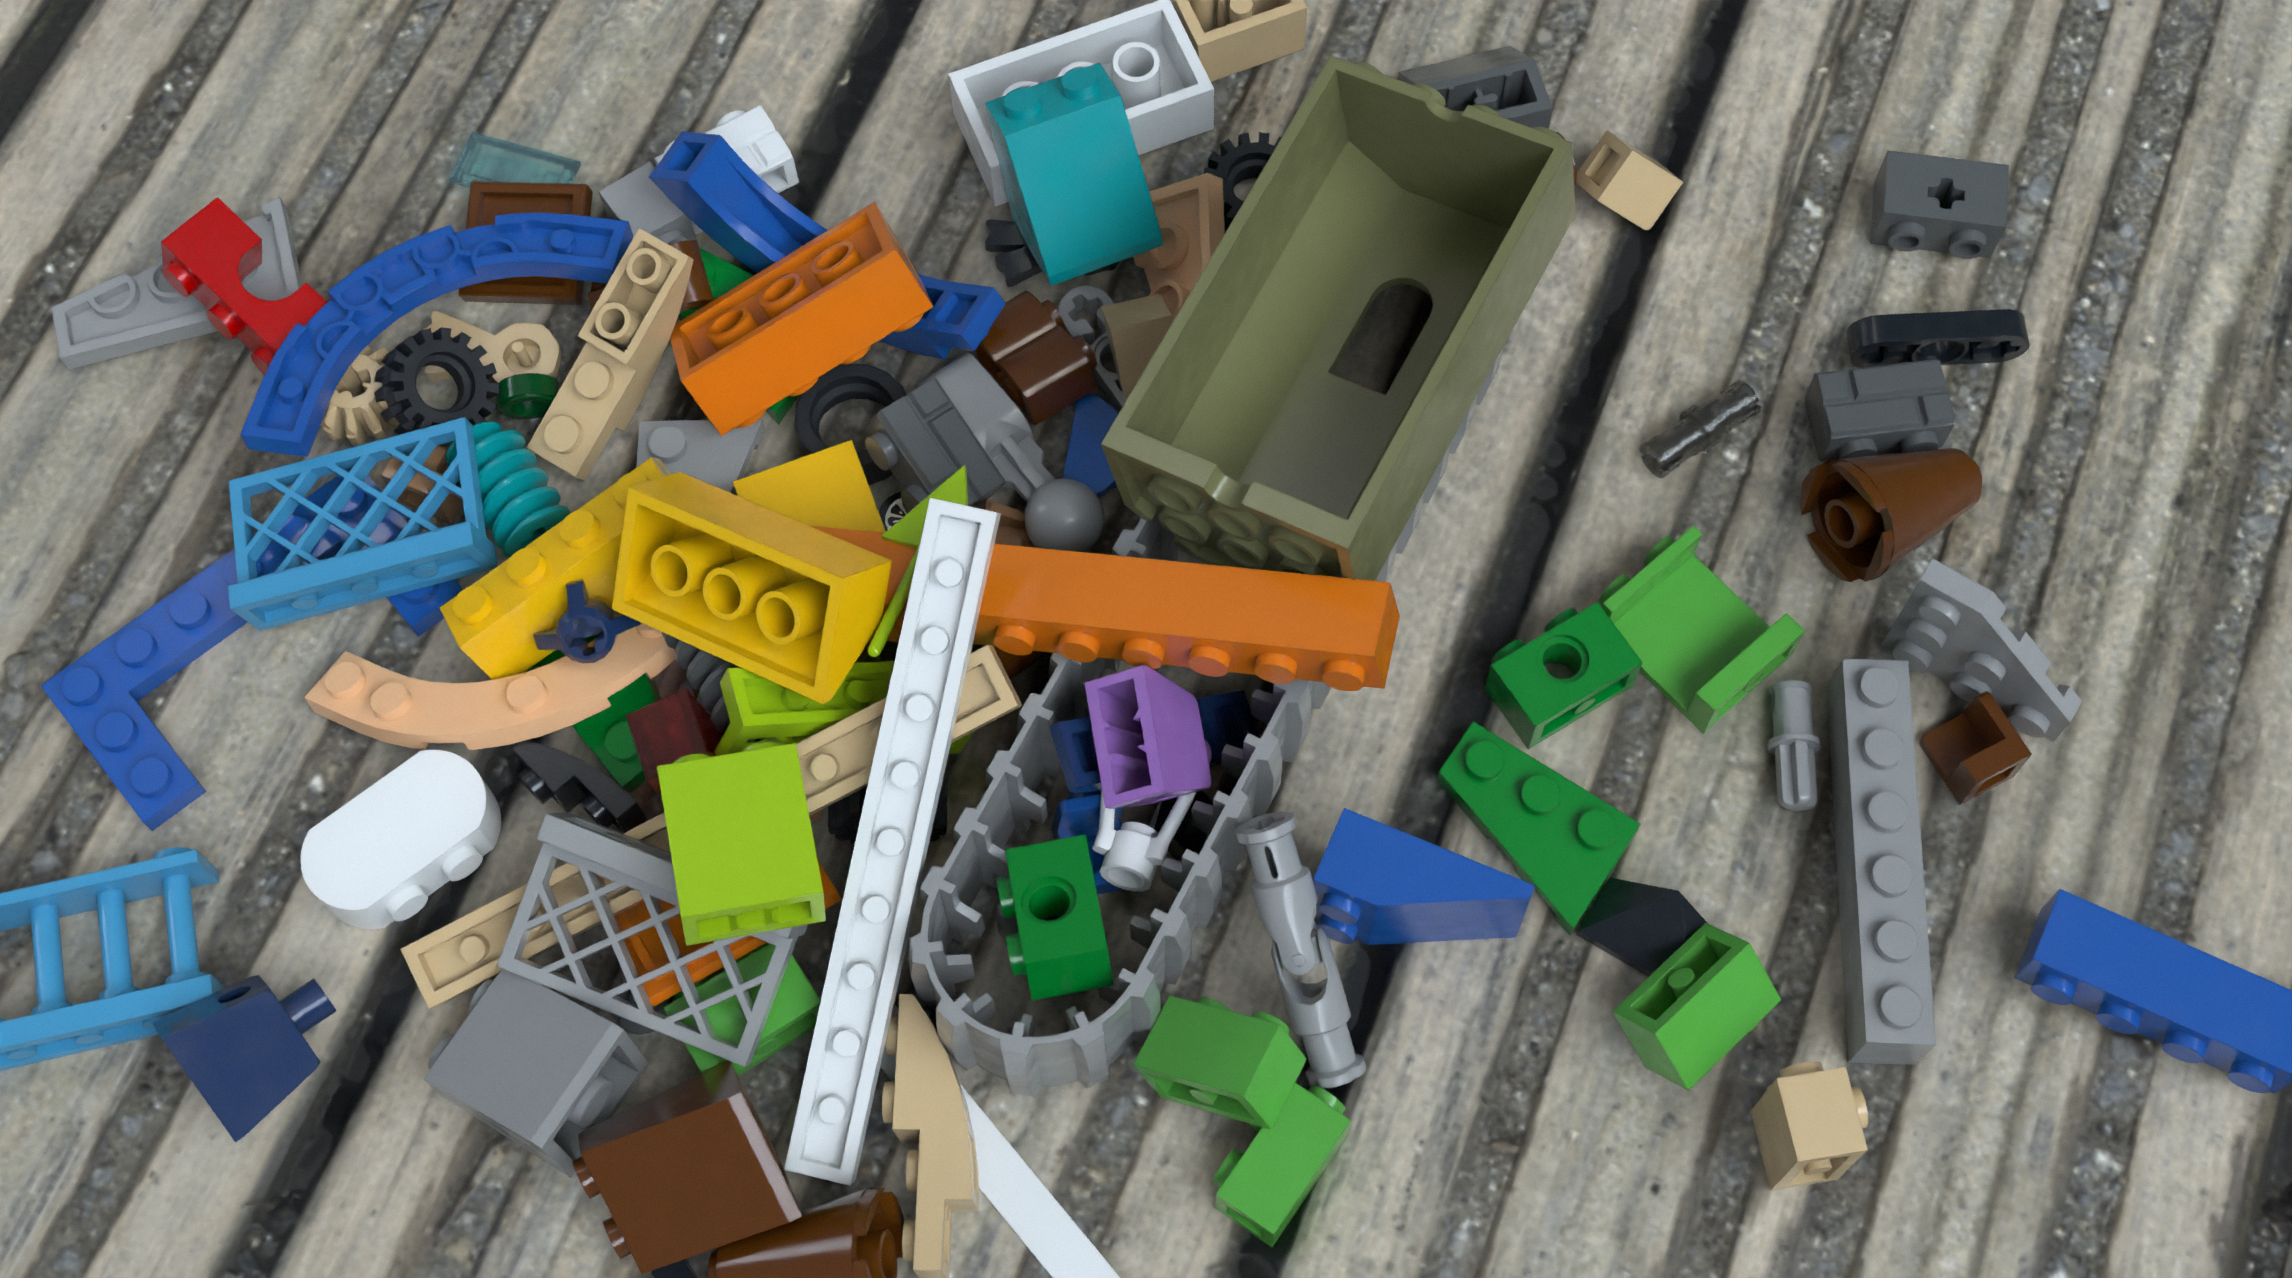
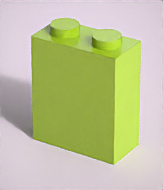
M762 742L750 745L738 753L714 757L705 754H690L678 758L672 764L657 766L686 946L826 921L823 886L796 743L778 745L771 742Z

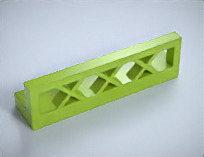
M894 661L855 663L831 701L824 704L743 668H727L720 681V686L729 715L730 725L715 749L716 756L742 752L746 747L762 742H771L778 745L797 744L886 698ZM975 731L952 742L949 754L960 753ZM748 739H762L758 742H747Z

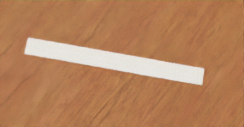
M894 1004L892 1015H898L899 1009ZM885 1043L880 1067L892 1082H895L896 1056L887 1055ZM961 1085L975 1136L979 1188L1052 1278H1120Z

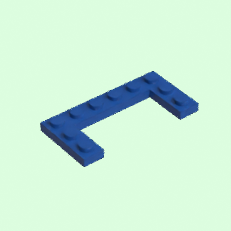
M367 475L363 482L382 493L372 478ZM336 476L306 497V499L323 508L343 479ZM357 489L336 518L355 529L376 499ZM298 505L277 534L295 545L317 515ZM390 509L369 538L378 544L394 541L408 522L402 515ZM330 525L310 552V555L318 560L334 557L349 535ZM272 540L256 561L257 577L274 573L290 551ZM235 548L41 685L142 822L151 831L155 830L207 791L138 701L248 623L230 609L228 586L238 583ZM454 579L386 597V599L417 637H419L444 619L440 607L457 596L463 588Z

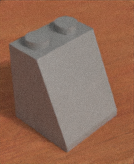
M502 969L495 979H487L477 989L469 1004L470 1014L456 1034L447 1035L436 1046L429 1059L428 1068L430 1070L424 1077V1080L442 1097L571 1178L575 1173L572 1161L581 1157L578 1134L613 1117L649 1063L623 1028L537 982Z

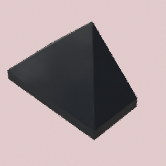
M1610 877L1576 935L1649 977L1707 922L1678 890Z

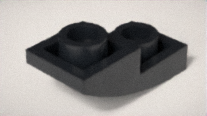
M529 741L519 742L512 748L525 768L517 777L541 804H545L550 798H553L565 812L572 811L580 804L597 824L607 828L614 824L622 833L647 821L638 802L603 772L583 760L561 750Z

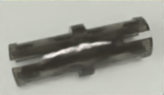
M1737 380L1701 406L1692 405L1682 411L1679 416L1680 420L1659 435L1640 445L1639 451L1644 454L1641 458L1646 467L1656 477L1664 478L1681 466L1682 463L1701 451L1709 453L1720 446L1721 438L1728 434L1729 431L1760 413L1761 406L1756 404L1759 402V398L1755 391L1746 382Z

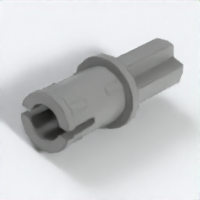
M1799 680L1781 681L1773 684V688H1769L1772 703L1773 738L1769 739L1767 747L1768 751L1775 755L1778 803L1780 806L1785 807L1786 811L1797 812L1812 809L1817 803L1814 753L1819 751L1821 743L1819 737L1813 735L1811 685Z

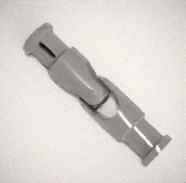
M1291 812L1268 813L1240 824L1236 827L1235 834L1238 843L1246 844L1256 878L1250 884L1260 919L1273 939L1271 956L1293 1032L1302 1036L1310 1063L1305 1072L1309 1086L1315 1085L1322 1089L1337 1087L1363 1075L1367 1068L1363 1055L1355 1053L1346 1022L1350 1019L1351 1012L1330 941L1322 928L1318 930L1316 928L1314 918L1316 916L1318 897L1309 867L1301 865L1291 832L1297 826L1295 817ZM1324 961L1327 978L1318 983H1302L1297 981L1290 973L1304 975L1310 972L1314 966Z

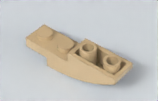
M638 229L578 334L580 338L587 341L526 448L572 476L584 481L586 480L614 429L618 428L626 431L655 375L678 318L694 259L646 231Z
M899 994L898 1015L891 1016L886 1038L887 1055L896 1056L895 1082L884 1083L882 1115L884 1123H893L892 1129L901 1143H919V1150H908L906 1161L907 1191L917 1192L915 1219H905L902 1236L903 1260L913 1262V1271L919 1278H949L952 1212H980L979 1169L975 1136L967 1102L957 1073L931 1020L913 994Z

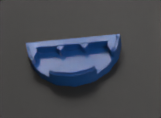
M1087 394L1077 400L1063 478L1074 479L1084 483L1100 498L1105 496L1112 488H1117L1101 443L1119 412L1102 398Z

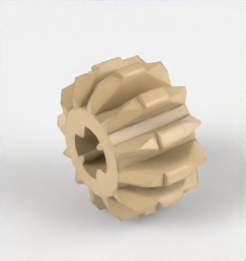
M367 345L348 367L331 397L320 426L324 429L327 436L337 444L347 438L352 446L365 444L370 436H374L377 441L387 438L386 430L390 427H397L400 424L395 418L385 422L380 413L388 408L386 401L376 403L374 394L376 390L382 387V383L375 381L377 370L385 366L381 361L390 352L385 347L373 353L370 346Z

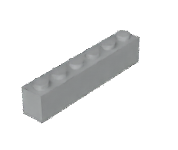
M1842 659L1826 687L1848 1063L1917 1065L1936 1045L1909 661Z

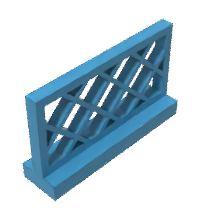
M465 417L229 481L238 582L228 586L230 609L259 631L492 570L498 566L495 545L486 537L473 427ZM452 441L456 442L457 456L442 476L423 466L436 446ZM394 458L402 463V466L382 493L363 482L378 461ZM416 473L436 485L414 513L396 502V500ZM335 474L342 478L343 481L323 508L304 498L319 477ZM459 480L461 482V488L456 486ZM275 489L282 493L284 497L266 521L261 524L252 518L250 496ZM360 489L376 499V501L354 529L336 517L356 490ZM449 493H452L463 500L465 522L438 528L429 521ZM301 505L317 516L294 545L277 533L297 506ZM390 509L409 520L394 541L378 544L369 538ZM330 525L349 535L334 557L318 560L310 555V552ZM253 528L258 531V532L255 534V536H254V533H253ZM272 540L290 551L274 573L257 577L256 561Z

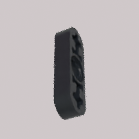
M2012 309L1874 315L1854 322L1846 331L1851 362L1861 368L1932 359L1940 360L1941 365L1998 363L2021 356L2030 346L2025 317L2021 312Z

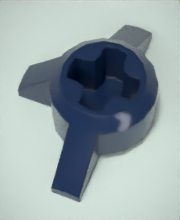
M581 579L566 584L568 608L561 616L557 627L536 632L533 634L538 650H561L563 654L573 661L595 663L605 658L612 650L618 634L642 623L619 612H614L604 602L589 599L584 580ZM598 635L595 647H588L584 638Z

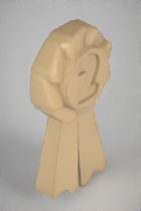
M432 311V324L423 329L431 328L433 333L441 327L451 328V337L453 338L461 332L472 337L467 347L472 350L481 345L487 351V354L479 359L483 366L494 363L497 373L492 375L496 383L507 377L525 373L545 374L555 379L558 376L562 351L557 340L544 325L526 322L514 323L494 335L442 312ZM428 365L424 368V373L431 382L453 379L445 369L439 366Z

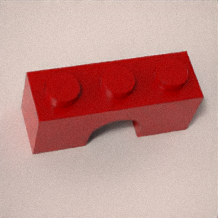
M218 197L161 241L163 262L161 271L168 283L184 297H188L191 294L194 295L208 309L206 315L209 321L224 337L229 340L237 337L253 352L251 359L264 375L273 357L295 325L299 323L305 326L328 303L307 282L293 294L280 300H263L250 294L243 287L242 281L262 264V239Z

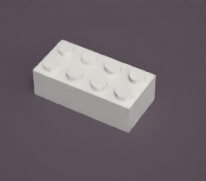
M1158 0L948 74L954 116L995 207L1007 203L1008 199L985 103L1006 96L1012 90L1028 88L1063 76L1072 69L1100 63L1121 95L1138 156L1214 129V87L1170 0Z

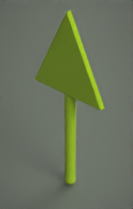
M965 465L881 536L883 540L917 549L868 647V653L872 657H878L881 654L909 596L930 498L968 506L967 468Z

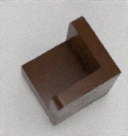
M1988 691L1975 696L1963 714L1926 732L1919 740L1920 747L1959 805L2013 778L2032 755Z

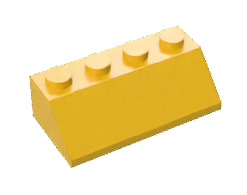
M651 457L631 472L623 475L616 483L578 510L571 512L564 520L526 547L516 551L505 562L471 586L463 589L457 596L440 607L459 648L492 680L524 673L555 651L538 650L533 634L557 627L561 616L568 608L567 583L583 579L589 599L604 602L612 609L628 487L670 475V471L662 460Z
M677 472L628 487L612 610L824 704L831 701L881 623L892 560L687 474Z

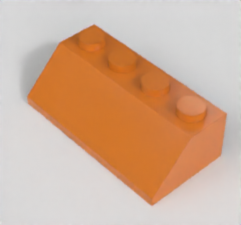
M873 202L677 322L670 340L681 382L719 434L723 436L736 427L745 428L754 424L764 415L767 408L785 397L798 396L814 386L821 375L839 364H850L859 360L869 351L872 344L890 333L902 332L913 327L920 321L926 311L933 308V305L923 282L876 202Z

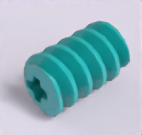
M493 421L481 422L472 427L484 522L486 528L492 531V537L497 546L504 550L503 554L510 558L516 551L526 547L564 520L571 512L568 507L559 505L561 497L556 488L547 486L549 478L544 469L536 467L537 459L533 451L524 448L526 442L521 432L515 430L503 431L501 425ZM455 441L452 442L446 453L445 460L448 465L457 456Z

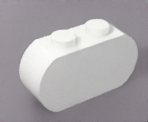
M443 750L419 751L308 831L303 842L300 861L304 880L313 894L342 922L361 929L385 928L393 921H403L412 917L425 906L429 895L449 881H458L467 877L480 866L483 856L493 850L497 843L501 829L500 808L495 796L478 771L466 759Z

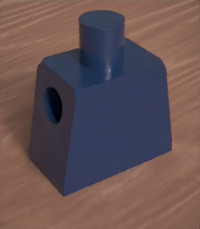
M256 975L170 1013L152 1024L230 1136L237 1142L317 1069L320 1060L302 1034L335 1013L336 1009L314 978L278 1001L264 980L259 975Z

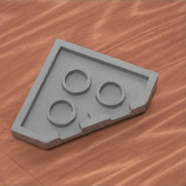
M1932 558L1881 646L1892 651V656L1895 660L1909 661L1910 670L1919 673L1928 671L1946 681L1958 697L1971 703L1975 696L1988 691L2003 713L2008 716V720L2013 727L2026 735L2036 738L2046 737L2054 742L2073 719L2082 703L2081 699L2070 686L2059 684L2056 688L2045 673L2051 662L2027 632L2015 630L2012 634L2000 619L2006 610V606L1993 591Z

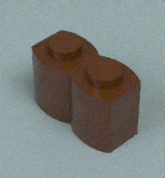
M1026 290L1005 302V306L991 325L989 333L980 342L976 350L973 351V354L998 385L1004 389L1024 417L1036 426L1097 389L1092 369L1097 367V360L1091 347L1081 335L1072 338L1066 332L1061 315L1049 300L1041 303L1033 294Z

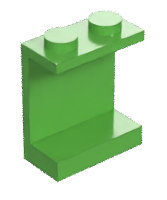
M1693 525L1677 540L1670 535L1662 539L1645 557L1643 563L1646 567L1632 579L1626 574L1619 576L1605 589L1598 601L1643 662L1639 672L1704 734L1793 655L1805 630L1787 613L1771 627L1764 622L1695 556L1703 534Z

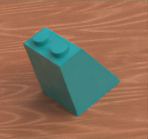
M1100 63L1072 69L1063 76L1028 88L1012 90L1006 96L985 103L1012 219L1050 286L1164 245L1121 95Z

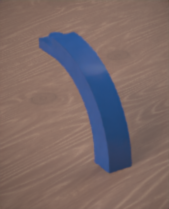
M682 131L649 176L667 198L693 223L756 273L761 272L827 231V229L795 208L763 181L738 156L721 135ZM918 274L933 308L926 311L920 321L908 330L892 332L879 340L903 350L945 360L952 348L975 351L980 342L989 333L991 325L1006 303L994 287L946 281Z

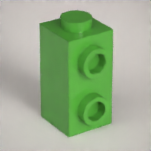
M1295 1083L1272 1130L1251 1124V1127L1258 1131V1134L1243 1154L1234 1148L1219 1167L1212 1180V1183L1220 1188L1216 1193L1215 1209L1270 1247H1273L1348 1136L1351 1120L1343 1115L1346 1109L1345 1106L1335 1096L1318 1086L1312 1085L1307 1091Z

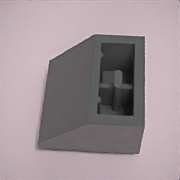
M1511 46L1398 72V80L1411 85L1423 83L1436 89L1444 97L1445 107L1448 109L1464 111L1467 105H1484L1492 108L1508 120L1531 128L1539 126L1549 129L1553 107L1536 62L1533 58Z

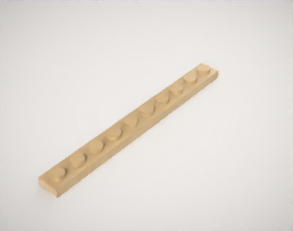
M986 645L970 654L951 743L1023 706L992 645ZM886 698L796 744L809 816L868 786ZM664 813L623 833L670 852ZM567 862L553 870L549 884L559 907L589 894L578 866ZM596 874L601 887L615 882ZM527 884L401 948V952L428 1009L439 1007L480 986L487 979L497 977L502 968L497 967V963ZM628 886L605 896L614 916L644 901L640 891ZM542 901L536 917L546 913ZM593 902L563 915L572 938L602 923ZM550 921L530 931L521 955L522 958L531 960L560 945Z

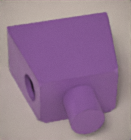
M1146 665L1085 682L1105 808L1115 809L1154 804L1210 788L1212 781L1209 769L1211 748L1204 739L1199 707L1193 694Z

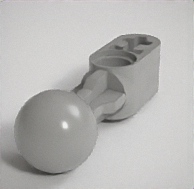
M965 352L915 386L916 389L933 378H936L1005 479L1006 483L1002 487L1014 488L1027 503L1024 513V524L1027 535L1036 548L1087 552L1097 543L1104 528V510L1100 499L1090 487L1080 481L1067 478L1054 479L1043 466L1045 453L1033 440L1031 428L1024 415L972 354Z

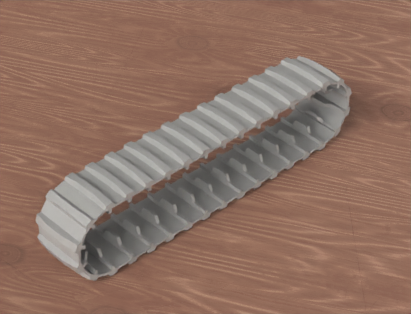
M1502 350L1375 581L1387 582L1392 574L1395 554H1402L1420 520L1422 504L1429 503L1445 473L1449 453L1454 454L1473 419L1475 405L1481 404L1499 369ZM1155 514L1152 520L1147 521L1139 517V522L1134 530L1123 529L1112 549L1111 555L1178 561V551H1184L1172 542L1176 535L1167 530L1159 521V516ZM1053 653L1048 669L1049 681L1042 694L1030 693L1019 712L1017 722L1018 736L1009 751L998 750L986 770V792L976 809L965 807L953 828L954 849L944 867L932 866L920 887V900L924 912L921 933L911 937L909 941L908 959L910 975L918 997L928 1009L936 1010L937 1032L945 1050L966 1070L978 1065L992 1075L1007 1080L1011 1093L1036 1097L1041 1087L1058 1086L1077 1081L1088 1089L1108 1079V1066L1119 1058L1133 1041H1146L1161 1012L1160 992L1165 983L1176 985L1192 955L1191 934L1195 926L1206 928L1222 898V875L1224 871L1235 872L1247 850L1246 844H1241L1237 841L1236 827L1249 821L1253 816L1266 814L1281 785L1282 761L1293 762L1309 732L1312 708L1321 709L1332 687L1324 682L1295 679L1288 684L1275 683L1273 694L1255 689L1251 697L1250 715L1265 723L1267 727L1261 738L1248 733L1244 740L1243 749L1228 744L1225 745L1222 751L1221 769L1238 779V782L1230 796L1217 790L1213 798V806L1195 801L1192 807V825L1209 836L1199 854L1186 849L1182 856V863L1165 857L1161 865V881L1179 893L1168 914L1155 908L1150 916V921L1134 915L1130 923L1131 939L1147 948L1148 951L1136 974L1123 968L1118 976V980L1113 978L1114 985L1099 988V997L1113 1006L1090 1023L1084 1012L1078 1013L1075 1006L1065 1010L1067 1024L1071 1031L1042 1037H1034L1035 1025L1033 1015L1022 1014L1021 1022L1014 1021L1013 1032L1010 1035L985 1026L997 1013L994 1000L987 992L973 1003L965 993L953 1002L951 998H957L955 983L976 978L971 954L947 955L952 939L965 944L969 937L968 933L977 937L982 936L985 930L982 914L970 907L983 883L996 888L999 876H1009L1006 853L1003 848L1014 828L1027 832L1031 825L1030 819L1044 824L1048 817L1046 799L1036 794L1035 790L1045 773L1057 778L1061 772L1059 757L1049 726L1057 722L1090 717L1085 682L1098 679L1104 667L1116 672L1120 666V660L1096 658L1092 662H1078L1068 659L1060 653Z

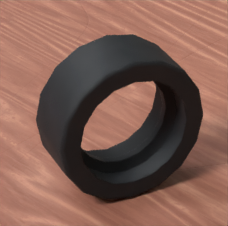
M842 364L821 375L813 387L800 395L796 403L794 426L804 456L830 448L821 439L819 422L823 415L836 404L850 399H869L886 407L901 397L906 396L903 386L887 371L868 364ZM867 449L856 452L868 485L886 480L893 474L890 469L886 471L880 469L870 457Z

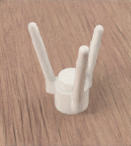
M1101 790L1099 830L1092 847L1095 852L1105 856L1100 869L1101 876L1107 882L1125 890L1146 891L1150 889L1157 866L1162 865L1170 842L1197 792L1177 798L1158 833L1154 828L1162 802L1157 806L1149 826L1139 822H1125L1122 824L1121 829L1116 831L1114 830L1115 809L1105 808L1103 792Z

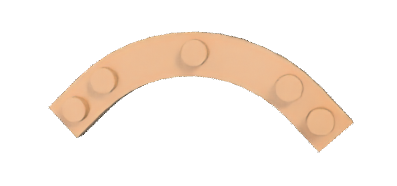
M642 623L618 634L612 650L605 658L595 663H580L564 656L552 663L528 672L501 679L470 683L430 682L410 678L344 651L304 698L315 713L360 734L385 743L426 750L429 743H464L468 750H478L510 745L541 737L574 725L611 706L607 699L609 696L628 686L644 673L652 679L676 659L674 656L675 649L668 647L661 631ZM596 639L588 643L587 646L595 647Z

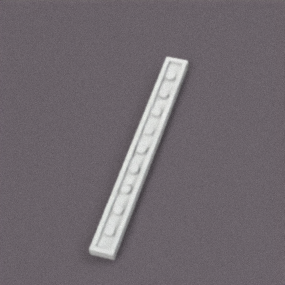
M934 498L929 500L784 1170L849 1186L856 1180L1001 513Z

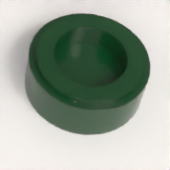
M525 373L507 377L499 382V394L497 395L498 410L505 416L515 419L544 417L559 391L558 381L549 375L539 373Z

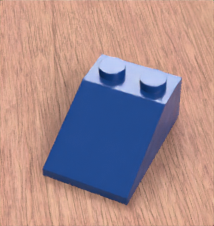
M1344 808L1313 878V884L1318 897L1314 921L1317 923V930L1322 928L1328 938L1344 944H1352L1354 939L1367 945L1514 938L1517 936L1536 885Z

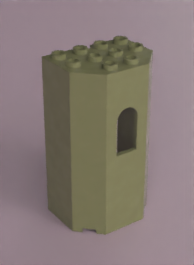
M1330 55L1101 443L1124 505L1145 521L1152 520L1154 515L1157 514L1161 524L1176 535L1172 541L1176 546L1192 558L1209 565L1375 581L1575 217L1572 142L1564 140L1551 129L1539 126L1531 128L1503 118L1498 112L1484 105H1467L1464 111L1448 109L1445 107L1444 97L1429 85L1423 83L1411 85L1382 74L1377 68L1368 63H1350ZM1407 284L1416 286L1428 294L1433 303L1431 315L1386 395L1332 374L1372 302L1379 293L1391 286Z

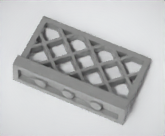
M570 812L546 813L537 836V840L542 841L543 844L497 967L746 1067L750 1065L798 936L805 934L808 924L713 941V944L682 957L667 920L680 915L671 853ZM557 859L578 866L589 891V894L560 907L549 884ZM596 874L615 882L601 887ZM628 886L640 891L651 918L620 932L605 896ZM658 899L677 907L663 912ZM542 901L546 913L536 917ZM593 902L608 938L577 951L563 915ZM550 921L565 958L545 967L522 958L521 955L530 931ZM655 926L670 963L639 977L624 940ZM748 936H753L776 945L766 973L744 982L729 945ZM612 946L627 983L606 992L592 986L581 959ZM717 951L733 988L701 1002L686 965ZM569 965L574 978L559 973L557 970ZM674 970L689 1008L668 1017L653 1010L643 984ZM761 984L755 1003H753L748 990ZM631 990L636 1003L618 997V995ZM735 995L747 1019L739 1045L717 1037L705 1009ZM693 1015L699 1029L680 1022V1020Z

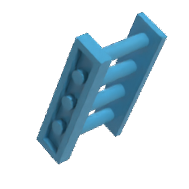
M184 847L167 848L156 852L151 860L0 893V931L31 925L38 1006L31 1010V1015L11 1020L0 1018V1071L159 1035L152 1023L226 988L211 974L207 975L204 972H200L191 888L219 882L218 870L197 849L191 850ZM163 895L172 975L166 978V984L140 990L137 987H133L125 903ZM97 910L105 991L98 995L99 1000L73 1005L66 1002L59 918Z

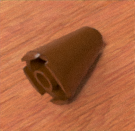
M1956 448L1828 460L1821 465L1811 468L1802 482L1800 496L1801 515L1811 512L1816 532L1808 534L1807 537L1812 549L1824 566L1841 580L1853 582L1861 579L1866 582L1876 579L1972 508L1981 496L1982 473L1972 458Z
M867 1188L801 1210L802 1216L787 1224L719 1247L718 1250L713 1251L710 1255L708 1275L709 1278H897V1258H903L902 1236L905 1221L904 1215L893 1192H883L884 1188Z

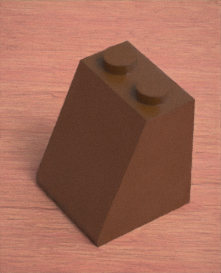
M725 1060L578 1134L581 1157L573 1160L572 1163L579 1181L590 1199L599 1194L602 1195L612 1217L603 1221L610 1242L620 1259L632 1254L641 1274L787 1224L802 1216L789 1178L732 1062L729 1060Z

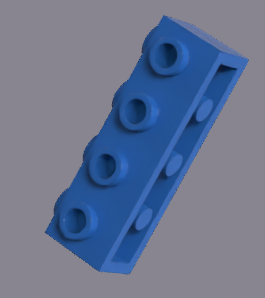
M2059 889L2041 908L2014 977L2031 985V990L2035 995L2054 1004H2074L2096 1014V1019L2100 1024L2113 1031L2123 1034L2139 1033L2162 1044L2164 1052L2178 1060L2195 1064L2204 1062L2228 1073V1079L2232 1083L2243 1089L2257 1093L2271 1092L2275 1094L2292 1082V990L2062 889Z

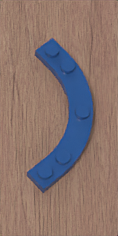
M553 213L505 214L495 216V224L478 226L459 232H454L452 225L414 237L383 252L358 267L327 292L331 300L305 326L297 323L290 331L268 367L240 434L245 445L250 450L308 457L331 397L348 367L361 351L400 317L443 294L473 284L510 277H557L608 283L633 239L629 221Z

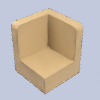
M1606 130L1577 172V184L1598 202L1644 230H1649L1683 184V181L1659 162L1609 130Z

